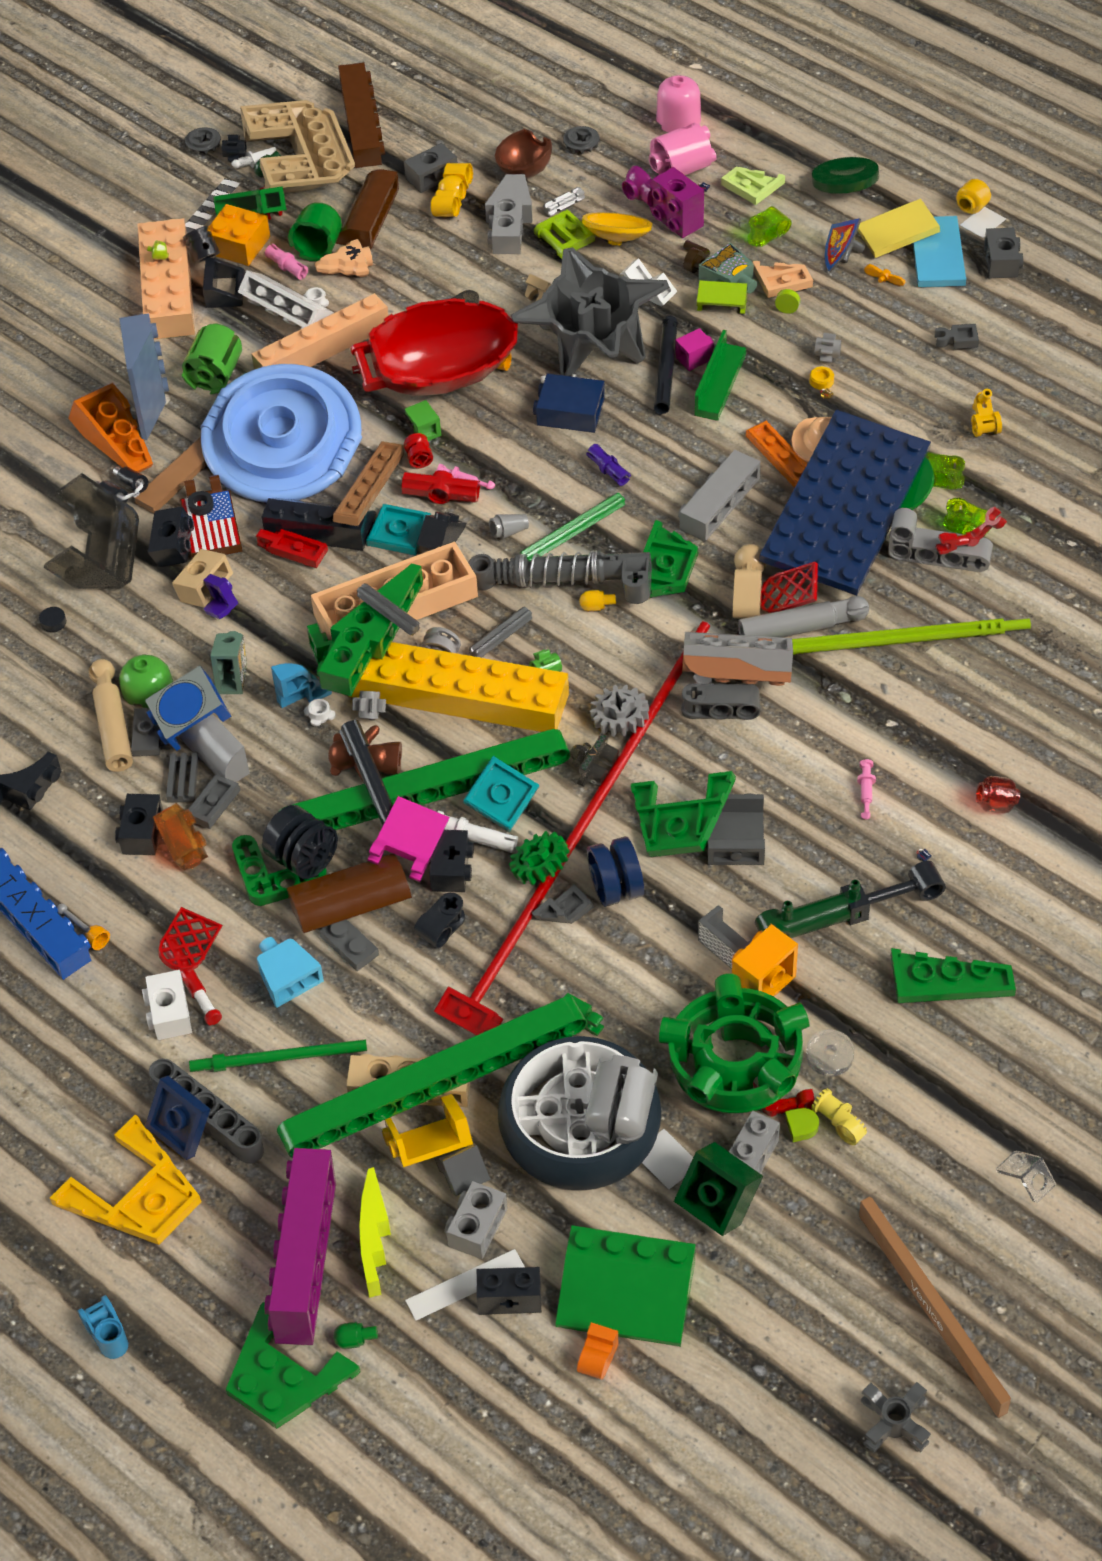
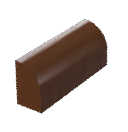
M377 169L366 175L342 225L336 244L346 245L358 239L362 248L369 246L372 249L399 191L397 171Z
M393 853L383 856L378 865L368 861L287 888L293 913L303 933L412 898L402 866Z

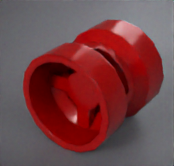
M414 433L405 439L404 448L412 467L424 468L431 464L433 454L429 448L428 439L424 434Z

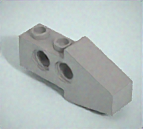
M506 174L485 203L486 223H489V229H492L488 230V244H492L493 254H521L523 223L533 222L532 201L525 174Z

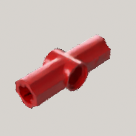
M438 470L433 475L404 472L402 478V494L426 496L436 504H445L449 499L478 502L480 481L454 478L451 473L444 470Z

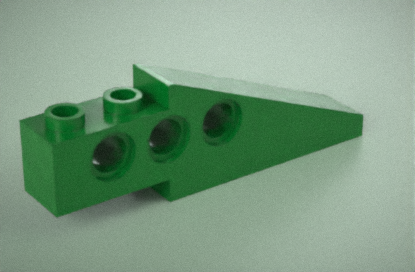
M411 563L377 591L408 613L423 585L422 567ZM362 602L331 627L332 642L329 645L328 654L325 660L319 663L317 668V676L320 678L322 689L352 696L372 657L382 660L399 630L397 625L366 602Z

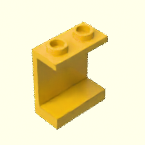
M452 1094L441 1097L446 1119L400 1134L391 1117L384 1120L386 1127L381 1130L386 1146H389L393 1159L398 1157L403 1167L473 1144L466 1116Z

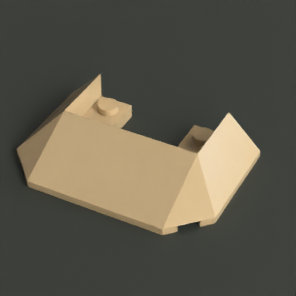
M307 100L240 106L246 142L289 138L296 154L260 158V168L265 178V189L283 186L284 193L312 190L339 182L355 167V162L333 110L327 108L320 110L314 107V103Z

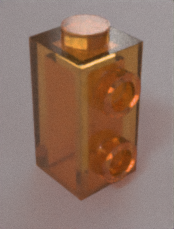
M175 803L153 816L174 862L184 871L198 866L202 860L208 857L204 849L207 842L200 831L196 832L193 826L196 820L189 809L184 810Z

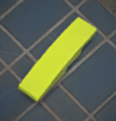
M374 1167L369 1168L367 1171L361 1199L359 1224L361 1257L369 1298L382 1295L375 1267L386 1265L380 1237L391 1235L389 1220Z

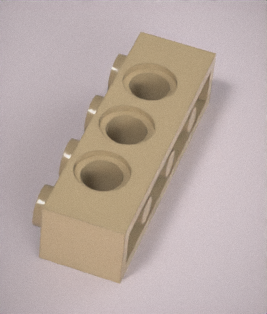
M370 1054L351 1055L347 1092L377 1080L376 1077L386 1076L427 1057L404 1058L398 1055L390 1057H378ZM471 1082L419 1105L443 1106L441 1097L452 1094L460 1107H468Z

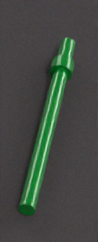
M366 1039L230 1056H225V1053L213 1054L212 1058L189 1060L190 1072L213 1069L214 1072L226 1071V1068L363 1052L367 1051Z

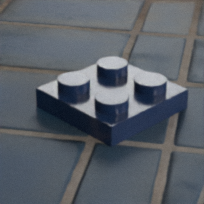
M166 1076L159 1080L145 1128L184 1159L188 1160L195 1157L210 1108L171 1077Z

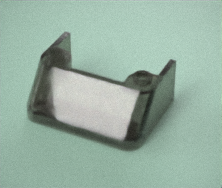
M81 473L57 490L55 496L74 508V522L76 526L88 534L85 554L71 545L46 562L44 568L76 589L123 588L132 580L139 516L132 506Z

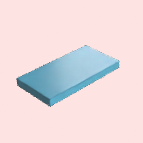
M957 216L934 217L940 226V232L912 243L918 287L966 286Z

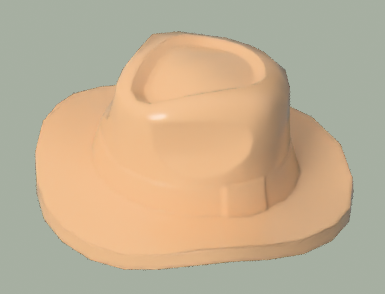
M832 417L807 418L796 426L792 433L791 443L793 450L800 458L809 462Z

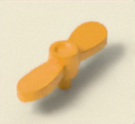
M868 264L864 268V272L867 275L878 277L879 283L889 281L897 286H904L906 283L902 277L891 274L888 269L882 271L872 264Z

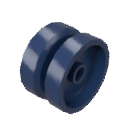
M627 836L613 839L610 844V851L603 843L588 846L587 860L592 882L597 896L604 907L618 904L621 899V892L628 900L643 897L644 881L641 867L633 844Z

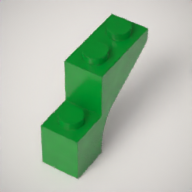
M283 186L213 196L216 217L226 204L260 214L287 210Z

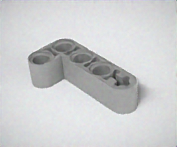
M900 508L895 511L888 550L892 558L900 561L974 572H983L989 568L993 550V543L989 539L983 537L976 546H958L956 550L947 554H939L935 546L941 543L938 536L944 533V531L916 528L917 514L911 509Z

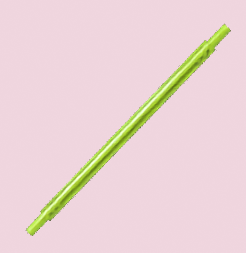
M1003 618L797 638L792 639L793 654L1005 634V631L1031 629L1030 618L1006 621Z

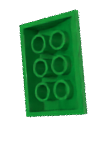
M571 1226L555 1326L588 1332L592 1322L617 1330L618 1337L681 1347L695 1267L696 1244Z

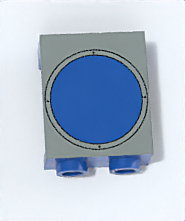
M200 665L145 700L150 708L147 711V715L154 725L158 724L160 730L157 731L159 737L165 745L170 743L176 751L181 749L176 737L211 714L215 713L222 722L232 717L211 678Z

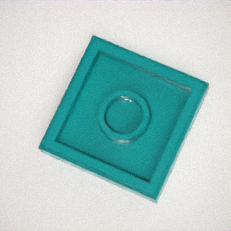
M383 504L367 537V546L416 556L420 547L417 543L425 515H431V513Z
M493 756L463 800V803L510 832L540 785Z

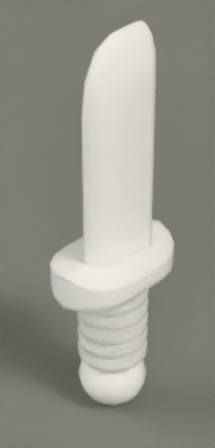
M275 147L253 154L251 151L245 153L246 157L234 160L232 166L235 169L247 165L254 168L255 163L266 154L271 155L277 150Z

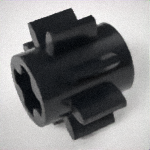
M239 134L228 135V140H222V156L228 157V162L232 163L240 157H246V140H240Z

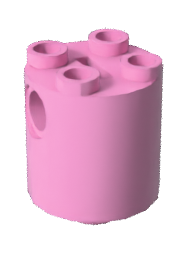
M694 122L653 138L650 143L651 154L649 155L652 169L660 175L675 167L681 173L687 175L710 166L712 162L716 161V153L711 148L709 129L705 125L701 127Z

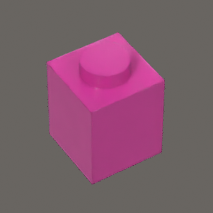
M700 328L675 340V358L688 371L709 362L713 354L714 342Z

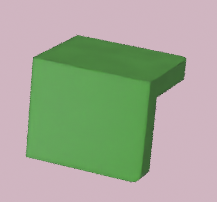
M427 400L405 408V414L414 425V433L424 434L428 441L441 436L440 418Z

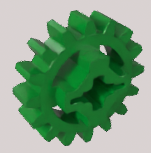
M544 831L542 836L539 837L536 833L532 840L525 839L522 846L516 847L518 853L510 856L512 862L509 863V866L515 878L520 880L522 884H526L529 881L531 885H534L539 879L543 883L547 876L554 877L557 870L563 869L561 863L569 860L567 854L570 853V850L561 835L558 836L556 832L549 835L547 831Z

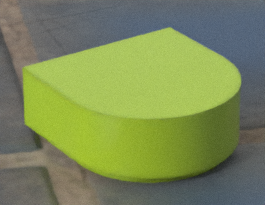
M807 1108L785 1111V1119L793 1142L807 1140L817 1134L819 1118L814 1111Z

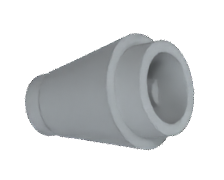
M496 514L494 518H490L489 528L493 538L502 540L524 529H528L529 521L526 514Z

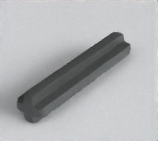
M365 583L358 587L357 596L409 635H414L419 631L420 623L378 591Z
M526 607L520 608L470 646L469 654L482 658L532 619V612Z

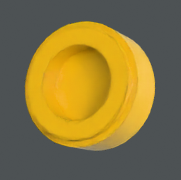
M823 366L812 369L809 379L810 385L818 390L829 389L834 384V372L830 368Z

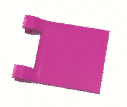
M398 796L378 837L369 850L370 855L367 861L378 865L384 850L414 862L409 878L420 882L450 817Z

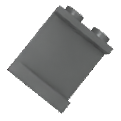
M729 794L712 834L708 839V865H764V794Z

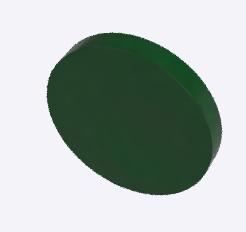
M843 157L829 160L818 165L812 171L813 186L826 193L842 194L860 191L874 185L879 179L878 164L873 160L862 157Z

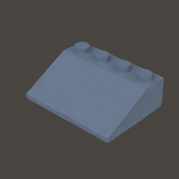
M149 313L119 318L128 377L141 437L144 441L148 440L166 404L165 392H169L167 377L162 378L161 375L166 374L163 359L158 360V356H162L160 341H154V338H158L156 323H151Z

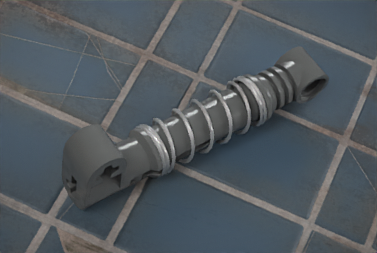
M578 551L575 555H567V553L563 552L561 556H554L552 553H549L545 557H540L539 554L535 553L532 561H529L525 554H517L514 558H510V561L508 558H504L503 562L501 558H498L496 562L495 559H492L487 554H477L468 561L476 575L478 590H488L496 585L497 581L498 584H503V581L505 584H509L511 581V584H516L518 587H526L529 581V586L531 587L532 579L534 583H543L544 586H546L547 582H557L559 586L560 582H571L573 585L574 581H585L587 585L588 581H593L594 584H602L605 580L622 579L625 599L632 604L644 603L650 598L652 563L650 552L604 554L602 551H591L589 555H582Z

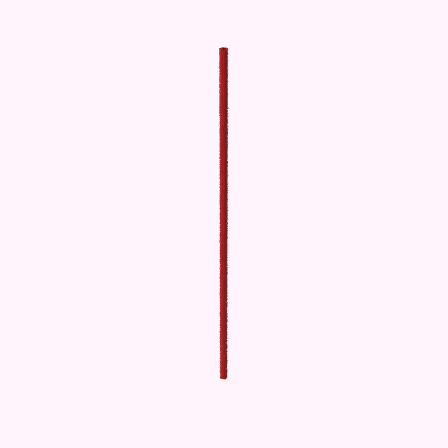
M702 621L695 632L707 633L710 625ZM684 651L651 702L648 711L649 719L644 720V727H636V733H632L567 838L566 844L570 850V853L567 854L568 858L683 673ZM557 870L554 877L547 876L545 882H540L469 998L478 1003L481 1002L533 917L532 912L539 907L561 870Z

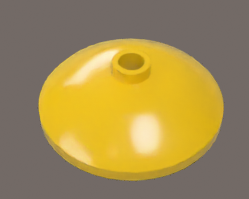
M598 212L585 214L582 217V223L589 231L597 237L608 240V244L622 245V242L636 240L652 230V222L633 215Z

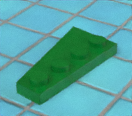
M891 948L890 956L898 1003L1015 996L1016 987L1012 965L973 960L972 963L959 961L957 957L946 956L945 959L928 957V953L916 952L914 955L901 953V949Z

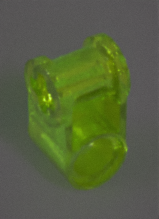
M773 206L752 216L749 219V227L751 229L747 236L748 243L755 247H762L770 241L785 235L791 227V219Z
M927 453L926 458L931 463L934 471V487L953 490L959 489L964 485L965 478L962 471L965 469V461L963 458L956 455Z
M952 498L947 502L946 510L948 513L943 519V525L949 531L966 534L985 522L987 510L981 509L965 499Z

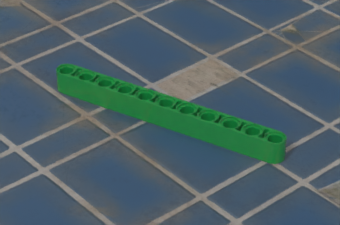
M550 729L385 777L382 780L393 805L398 796L416 804L425 805L469 792L493 756L521 774L527 775L563 764L570 758L571 753L561 731ZM365 784L293 804L300 806L335 830L379 818Z
M572 997L560 998L288 1118L278 1126L277 1133L291 1158H293L294 1148L321 1149L514 1063L545 1043L565 1037H572L586 1027L587 1020Z

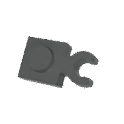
M976 324L952 325L951 330L942 327L935 329L936 347H946L949 344H953L954 349L978 348L979 337Z

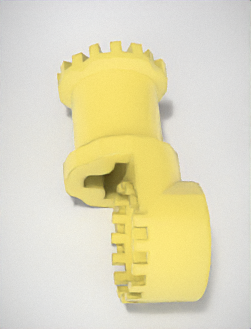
M830 1089L822 1090V1093H819L820 1098L816 1097L818 1101L815 1100L814 1104H812V1111L815 1113L820 1112L829 1118L840 1138L849 1145H856L867 1133V1128H863L864 1123L860 1124L861 1120L857 1121V1117L850 1114L852 1105L842 1103L832 1095Z

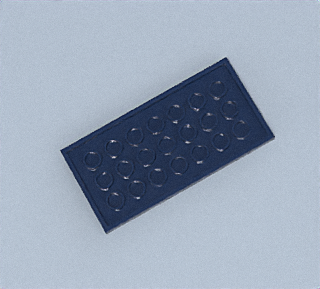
M835 410L762 549L759 562L785 571L816 562L818 563L817 582L857 596L892 526L894 513L901 508L930 449L931 441Z

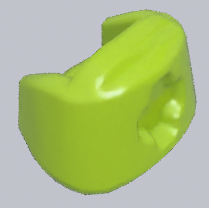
M156 240L153 247L148 246L147 251L152 252V259L166 260L169 257L165 242Z

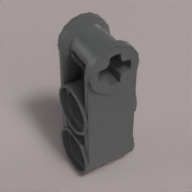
M693 683L686 685L682 690L684 702L681 706V712L689 719L752 720L760 715V691L753 684ZM693 691H695V698H692ZM693 705H695V712L692 711Z

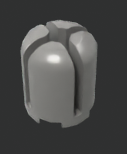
M613 1055L612 1061H604L602 1063L600 1058L585 1116L586 1126L589 1131L599 1139L610 1142L615 1127L617 1143L627 1144L638 1141L645 1132L658 1077L655 1068L653 1073H651L649 1070L639 1066V1059L628 1056Z

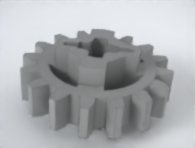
M614 685L612 691L605 688L603 689L604 695L596 694V701L590 703L591 720L594 721V727H601L603 734L611 731L613 737L617 732H621L622 736H626V731L628 730L636 733V726L644 727V720L649 719L648 700L645 699L644 693L638 694V688L636 687L631 691L628 690V685H624L622 689H618L617 685Z

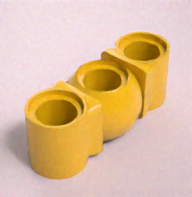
M470 163L446 164L443 179L439 182L438 190L431 200V212L434 217H457L459 215L462 205L461 201L465 198L466 189L469 188V184L473 180V168Z

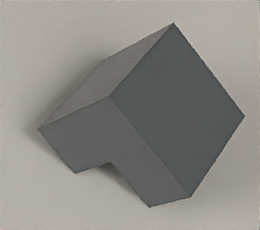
M474 1143L434 1157L439 1172L444 1174L450 1191L456 1196L460 1195L464 1190L468 1191L472 1181L483 1184L491 1180L479 1149Z

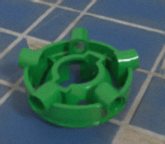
M723 974L715 979V991L693 1000L676 1018H662L659 1030V1043L668 1044L670 1063L677 1082L693 1101L719 1112L747 1113L775 1103L792 1090L796 1083L803 1058L802 1030L808 1028L810 1023L806 1010L800 1002L787 1007L779 999L765 992L742 988L739 976ZM758 1020L766 1022L773 1026L776 1035H773L772 1032ZM720 1028L721 1036L725 1042L746 1040L760 1047L767 1045L770 1049L768 1053L756 1052L746 1060L730 1062L723 1060L713 1052L711 1035ZM779 1041L786 1052L793 1049L794 1055L779 1053ZM690 1053L693 1054L696 1073L693 1078L687 1074L679 1061L687 1062ZM758 1076L759 1087L754 1088L753 1081Z

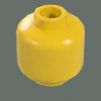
M979 179L967 181L956 195L959 208L969 214L980 212L991 199L988 185Z

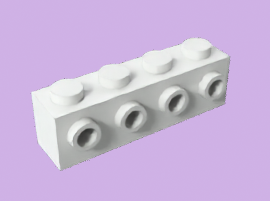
M248 270L238 290V293L248 298V302L259 307L261 305L266 307V312L275 316L281 315L284 317L283 321L294 326L298 324L302 327L301 329L334 313L267 276Z

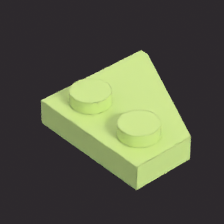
M735 167L721 178L722 186L755 205L785 183V175L778 174L777 178L765 176V171L749 170L742 167Z

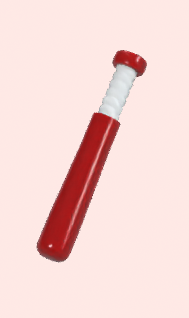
M177 938L170 939L172 946L180 945ZM166 941L162 945V948L168 947ZM183 949L175 950L178 957L186 955ZM170 951L164 952L168 959L173 958ZM189 959L180 961L182 966L191 965ZM195 970L180 971L183 983L192 998L196 999L203 1013H205L204 1020L206 1024L215 1025L220 1022L222 1014L213 1007L208 999L206 989Z

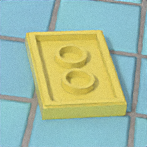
M918 199L861 222L858 232L874 257L877 258L939 233L940 226L922 199Z

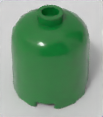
M314 202L307 205L300 212L289 230L288 241L290 247L294 246L300 253L299 256L308 261L317 262L325 255L331 254L342 228L341 217L328 204Z

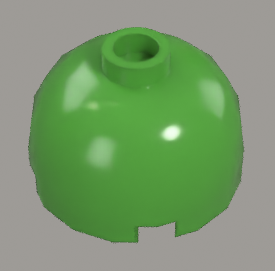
M146 654L135 656L128 660L121 669L119 676V685L123 699L133 706V703L141 704L142 708H149L145 701L147 698L173 683L168 665L160 658Z

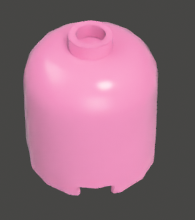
M676 75L666 78L660 84L657 93L656 121L662 125L663 131L671 132L694 122L700 125V90L698 84L692 78Z

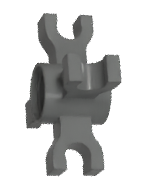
M870 1382L862 1391L864 1396L861 1398V1402L881 1417L878 1424L865 1434L867 1440L864 1442V1445L875 1453L888 1437L899 1438L904 1436L921 1453L929 1444L927 1439L931 1433L911 1419V1413L925 1401L924 1395L927 1393V1390L916 1382L903 1398L891 1397L887 1399ZM898 1414L903 1419L900 1421L891 1420L888 1417V1415Z

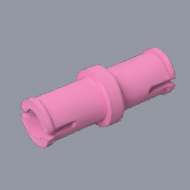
M271 244L266 248L265 256L277 263L281 270L290 272L299 280L306 277L308 267L297 261L293 254L285 253L275 244Z

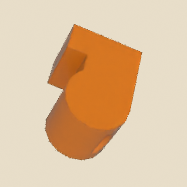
M591 1322L585 1346L579 1357L577 1372L603 1380L618 1347V1331Z

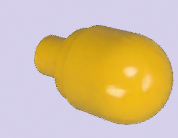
M589 590L582 593L579 603L585 611H601V609H605V605L616 604V594L604 595V591Z

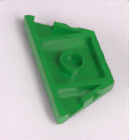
M655 520L643 551L650 552L652 577L650 597L685 592L699 554L698 546L684 540L675 531L670 533L663 528L662 522Z

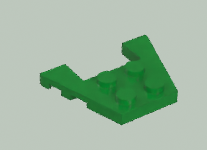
M733 771L708 774L705 799L657 805L658 786L655 781L631 783V791L635 797V806L639 813L646 850L650 857L704 851L735 783L736 776Z
M262 1302L232 1372L226 1392L232 1399L278 1429L311 1407L312 1402L324 1394H331L338 1389L339 1384L348 1378L352 1380L361 1371L359 1365L337 1351L319 1374L315 1376L270 1346L268 1343L273 1339L274 1335L273 1331L268 1330L269 1315L265 1314V1302Z

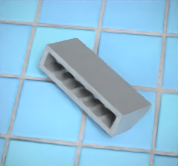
M213 714L178 735L193 753H198L199 759L215 775L217 774L237 782L250 774L244 746Z

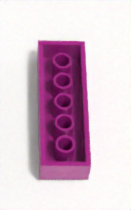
M294 1148L293 1159L288 1160L286 1165V1178L289 1179V1184L284 1186L282 1190V1205H285L284 1213H279L278 1232H281L280 1240H275L273 1257L277 1261L276 1267L270 1268L269 1286L272 1287L271 1295H266L264 1310L265 1314L269 1315L268 1330L273 1331L275 1344L313 1345L336 1191V1178L331 1150Z

